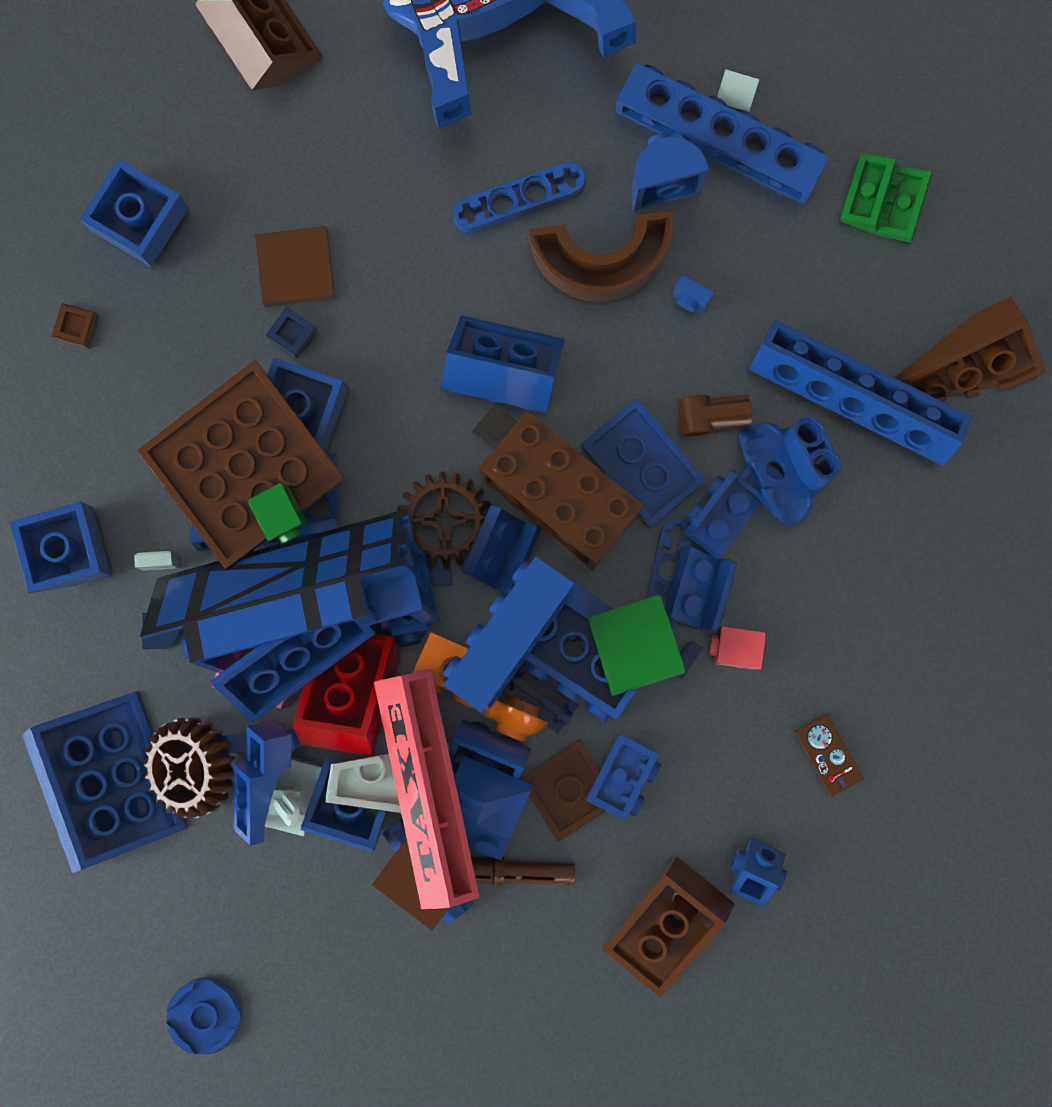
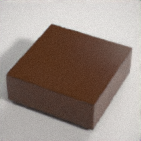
M62 303L51 337L55 340L89 349L99 315L93 311Z

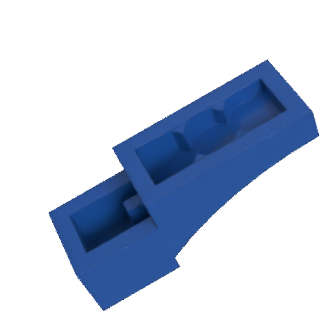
M275 720L247 726V760L233 763L234 830L250 846L264 842L268 807L283 771L291 768V753L294 752L295 748L291 733Z

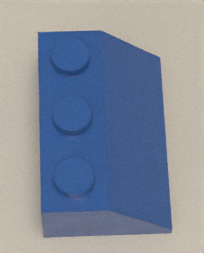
M461 315L446 352L441 389L452 391L458 395L484 398L493 403H505L522 407L528 411L547 413L565 339Z

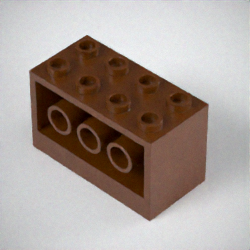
M528 411L522 415L479 467L483 483L591 571L597 567L638 517L644 506Z

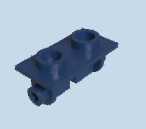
M523 663L502 693L507 697L510 695L540 708L537 718L548 722L547 726L558 734L579 704L558 692L556 687L547 680L543 682L525 669L526 665Z

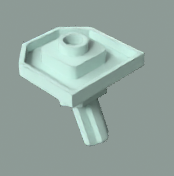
M291 756V768L283 771L273 792L268 807L265 827L304 836L305 831H301V824L323 764Z

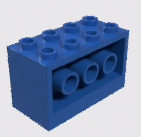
M574 583L575 591L550 624V628L553 631L550 634L544 633L525 659L527 662L525 669L543 682H545L548 676L558 682L559 685L556 690L573 702L580 697L591 704L587 711L606 723L609 717L616 721L637 689L612 696L606 676L604 678L598 676L599 668L595 665L599 661L601 662L587 619V617L614 608ZM576 640L581 641V649L584 653L582 655L575 654L573 657L568 656L566 643L569 641L574 643Z

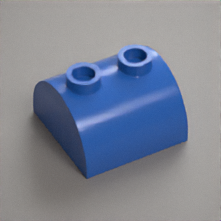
M660 133L650 137L647 140L649 145L640 153L635 166L630 193L633 211L702 193L709 167L701 150L686 139L669 137L668 133Z
M462 720L449 749V756L454 776L463 756H466L519 779L531 748L524 746L523 742L512 737H503L491 732L488 726L482 722L474 721L470 723Z
M325 758L301 824V831L374 853L388 811L325 802L331 764L340 763Z

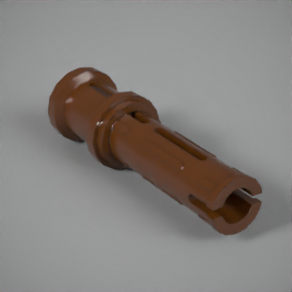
M471 857L472 863L478 867V870L475 872L477 884H492L493 888L503 887L504 883L574 887V862L504 860V857L500 861L495 858Z

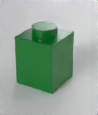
M279 483L247 500L267 541L276 542L280 540L282 545L289 543L302 535L301 528L309 525L287 484Z

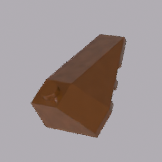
M1009 297L976 313L898 374L895 379L944 402L947 397L965 394L967 398L979 395V390L998 387L999 390L1010 389L1044 373L1045 369L1028 320L1014 300Z

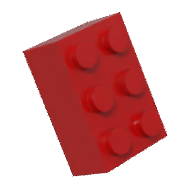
M374 634L304 685L292 724L300 745L373 756L382 724L374 682L395 677L400 657L394 636Z

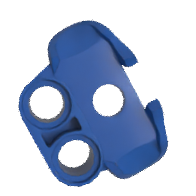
M808 416L797 420L791 428L779 429L778 425L760 423L739 430L744 458L748 464H752L763 486L761 487L763 497L786 526L790 527L799 524L809 515L813 505V497L821 492L841 471L840 459L824 427L818 420ZM799 435L802 436V437L806 440V442L803 441V440L799 437ZM772 462L780 465L784 472L783 478L779 480L771 478L767 474L766 465ZM815 467H817V468L822 472V474H820V473L815 469Z

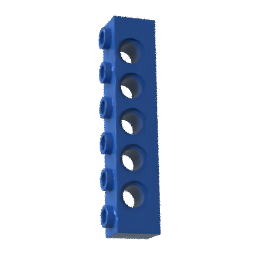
M636 62L617 98L616 113L658 134L668 133L669 137L686 139L696 145L705 157L803 205L807 202L829 159V156L823 154L822 149L812 143L803 144L796 141L784 129L778 127L770 128L760 123L759 119L749 112L741 111L739 113L727 107V104L716 96L707 97L700 94L688 82L682 80L674 81L664 76L663 72L653 65L647 64L643 66ZM654 95H661L668 102L663 105H657L650 98ZM687 110L694 111L698 114L699 119L694 121L687 120L682 113ZM725 126L730 130L731 135L720 136L715 132L714 128ZM750 141L757 142L762 146L763 151L752 152L747 148L746 143ZM778 158H790L794 162L795 167H783L779 163Z
M774 319L749 367V370L942 466L946 465L962 445L972 416Z

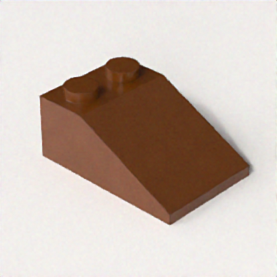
M676 856L607 942L603 951L659 997H662L726 924L735 903Z

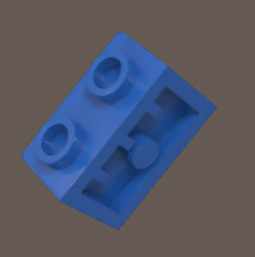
M733 470L725 479L718 476L706 491L711 496L705 505L698 502L685 518L691 524L683 534L717 560L724 554L761 504L759 500L733 481L738 475Z
M491 505L461 572L485 585L509 594L515 586L512 577L523 561H528L541 529L536 525L518 519L501 508Z
M682 547L665 604L668 619L694 629L717 632L720 622L724 617V608L730 587L734 582L737 562L730 559L717 560L713 556L694 548Z
M618 734L585 800L624 821L627 820L629 814L635 817L645 798L640 795L645 782L647 781L652 784L661 767V763L656 761L659 754Z

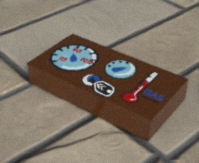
M824 714L794 731L829 796L833 797L864 779L828 714Z

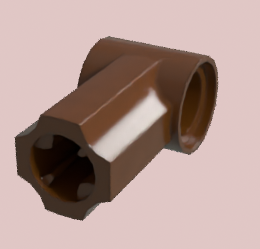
M748 394L710 398L709 395H693L677 400L681 435L683 437L703 436L713 433L714 430L750 427L752 425V407Z

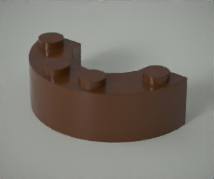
M673 210L637 215L634 234L630 242L619 251L607 255L590 254L578 248L569 238L565 225L529 229L530 251L543 276L563 293L591 302L618 300L643 288L662 266L672 238Z

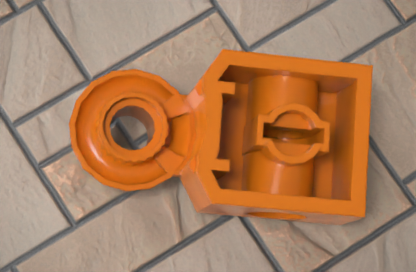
M430 632L413 673L431 669L436 693H441L442 688H446L443 684L448 679L443 675L445 669L455 656L462 659L469 649ZM454 693L452 700L474 708ZM508 695L505 703L496 700L487 714L480 711L478 714L497 722L494 730L524 743L528 736L540 732L549 724L537 718L540 708Z

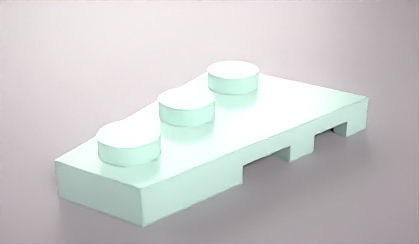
M389 754L331 764L325 802L401 813Z

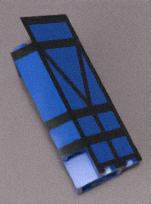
M408 509L295 539L283 545L277 544L252 551L227 569L223 567L220 561L158 577L140 637L145 639L183 628L185 637L182 638V649L189 662L221 674L236 663L235 652L355 620L364 626H369L411 615L421 623L430 625L440 622L425 551L416 545Z

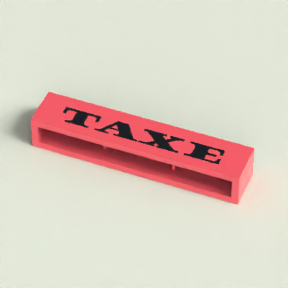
M430 669L375 681L376 695L421 909L451 908L480 898L432 671Z

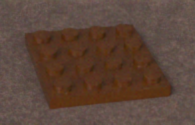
M256 360L252 361L137 450L225 569L267 541L247 500L279 483L289 485L302 512H305L346 480Z

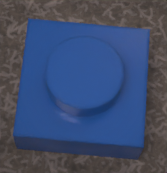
M682 274L672 296L677 298L676 302L682 308L690 312L698 310L703 313L714 292Z

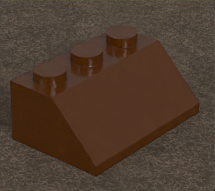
M197 0L195 3L205 18L206 23L211 27L224 50L252 90L278 86L318 61L322 56L286 0Z

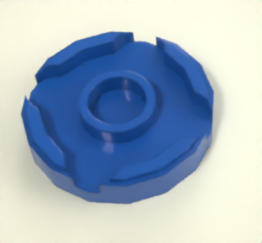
M211 978L192 980L178 989L170 1000L167 1008L166 1023L168 1033L174 1043L187 1053L196 1055L214 1054L229 1045L239 1031L242 1019L240 1001L233 989L220 980Z

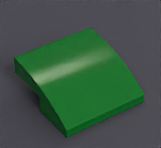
M860 153L840 218L841 222L887 238L912 243L931 183L932 172L896 165V159Z
M660 595L587 617L612 696L685 674L681 655Z

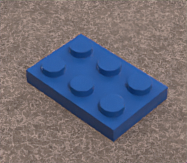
M637 398L581 443L582 449L603 473L644 505L639 516L649 528L653 527L707 481Z

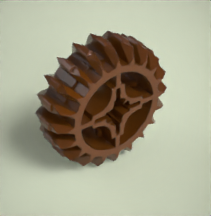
M441 471L439 473L440 483L435 484L432 476L427 474L425 475V480L428 486L423 489L419 482H413L412 485L418 494L414 497L411 493L404 492L403 497L406 501L410 502V506L398 505L397 511L408 509L415 543L425 551V555L431 556L429 560L430 568L435 569L437 559H443L444 570H450L451 558H456L458 566L463 567L465 564L461 555L465 553L469 555L487 515L482 514V512L488 510L491 503L490 501L478 503V500L484 495V490L479 488L471 493L470 490L473 487L474 481L470 478L465 481L463 486H460L461 476L459 473H454L452 482L447 483L446 473ZM449 493L463 497L472 506L475 514L454 511L450 506ZM438 494L435 510L428 514H422V516H416L422 503L429 497ZM444 503L449 517L456 519L453 525L449 523L450 528L446 529V538L440 524L434 523L437 517L441 518L439 514L444 513ZM467 525H474L469 538L458 547L451 548L454 532L459 528L467 527ZM424 527L425 529H432L438 532L440 549L432 548L422 542L418 537L416 528Z
M195 717L178 718L173 720V722L163 724L162 727L158 728V732L149 737L151 744L143 749L149 758H146L141 763L148 768V773L143 778L150 780L151 788L148 792L157 794L156 804H166V813H177L178 818H199L216 811L220 804L225 803L229 799L228 792L233 789V782L230 779L233 777L231 762L236 757L228 754L227 749L231 743L221 741L223 731L213 730L212 722H202L200 718ZM182 741L188 743L189 746H185V744Z

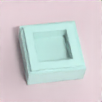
M725 69L717 97L722 99L727 104V107L739 113L741 111L750 112L759 79Z
M171 551L144 552L134 555L135 568L143 571L180 568L179 556Z

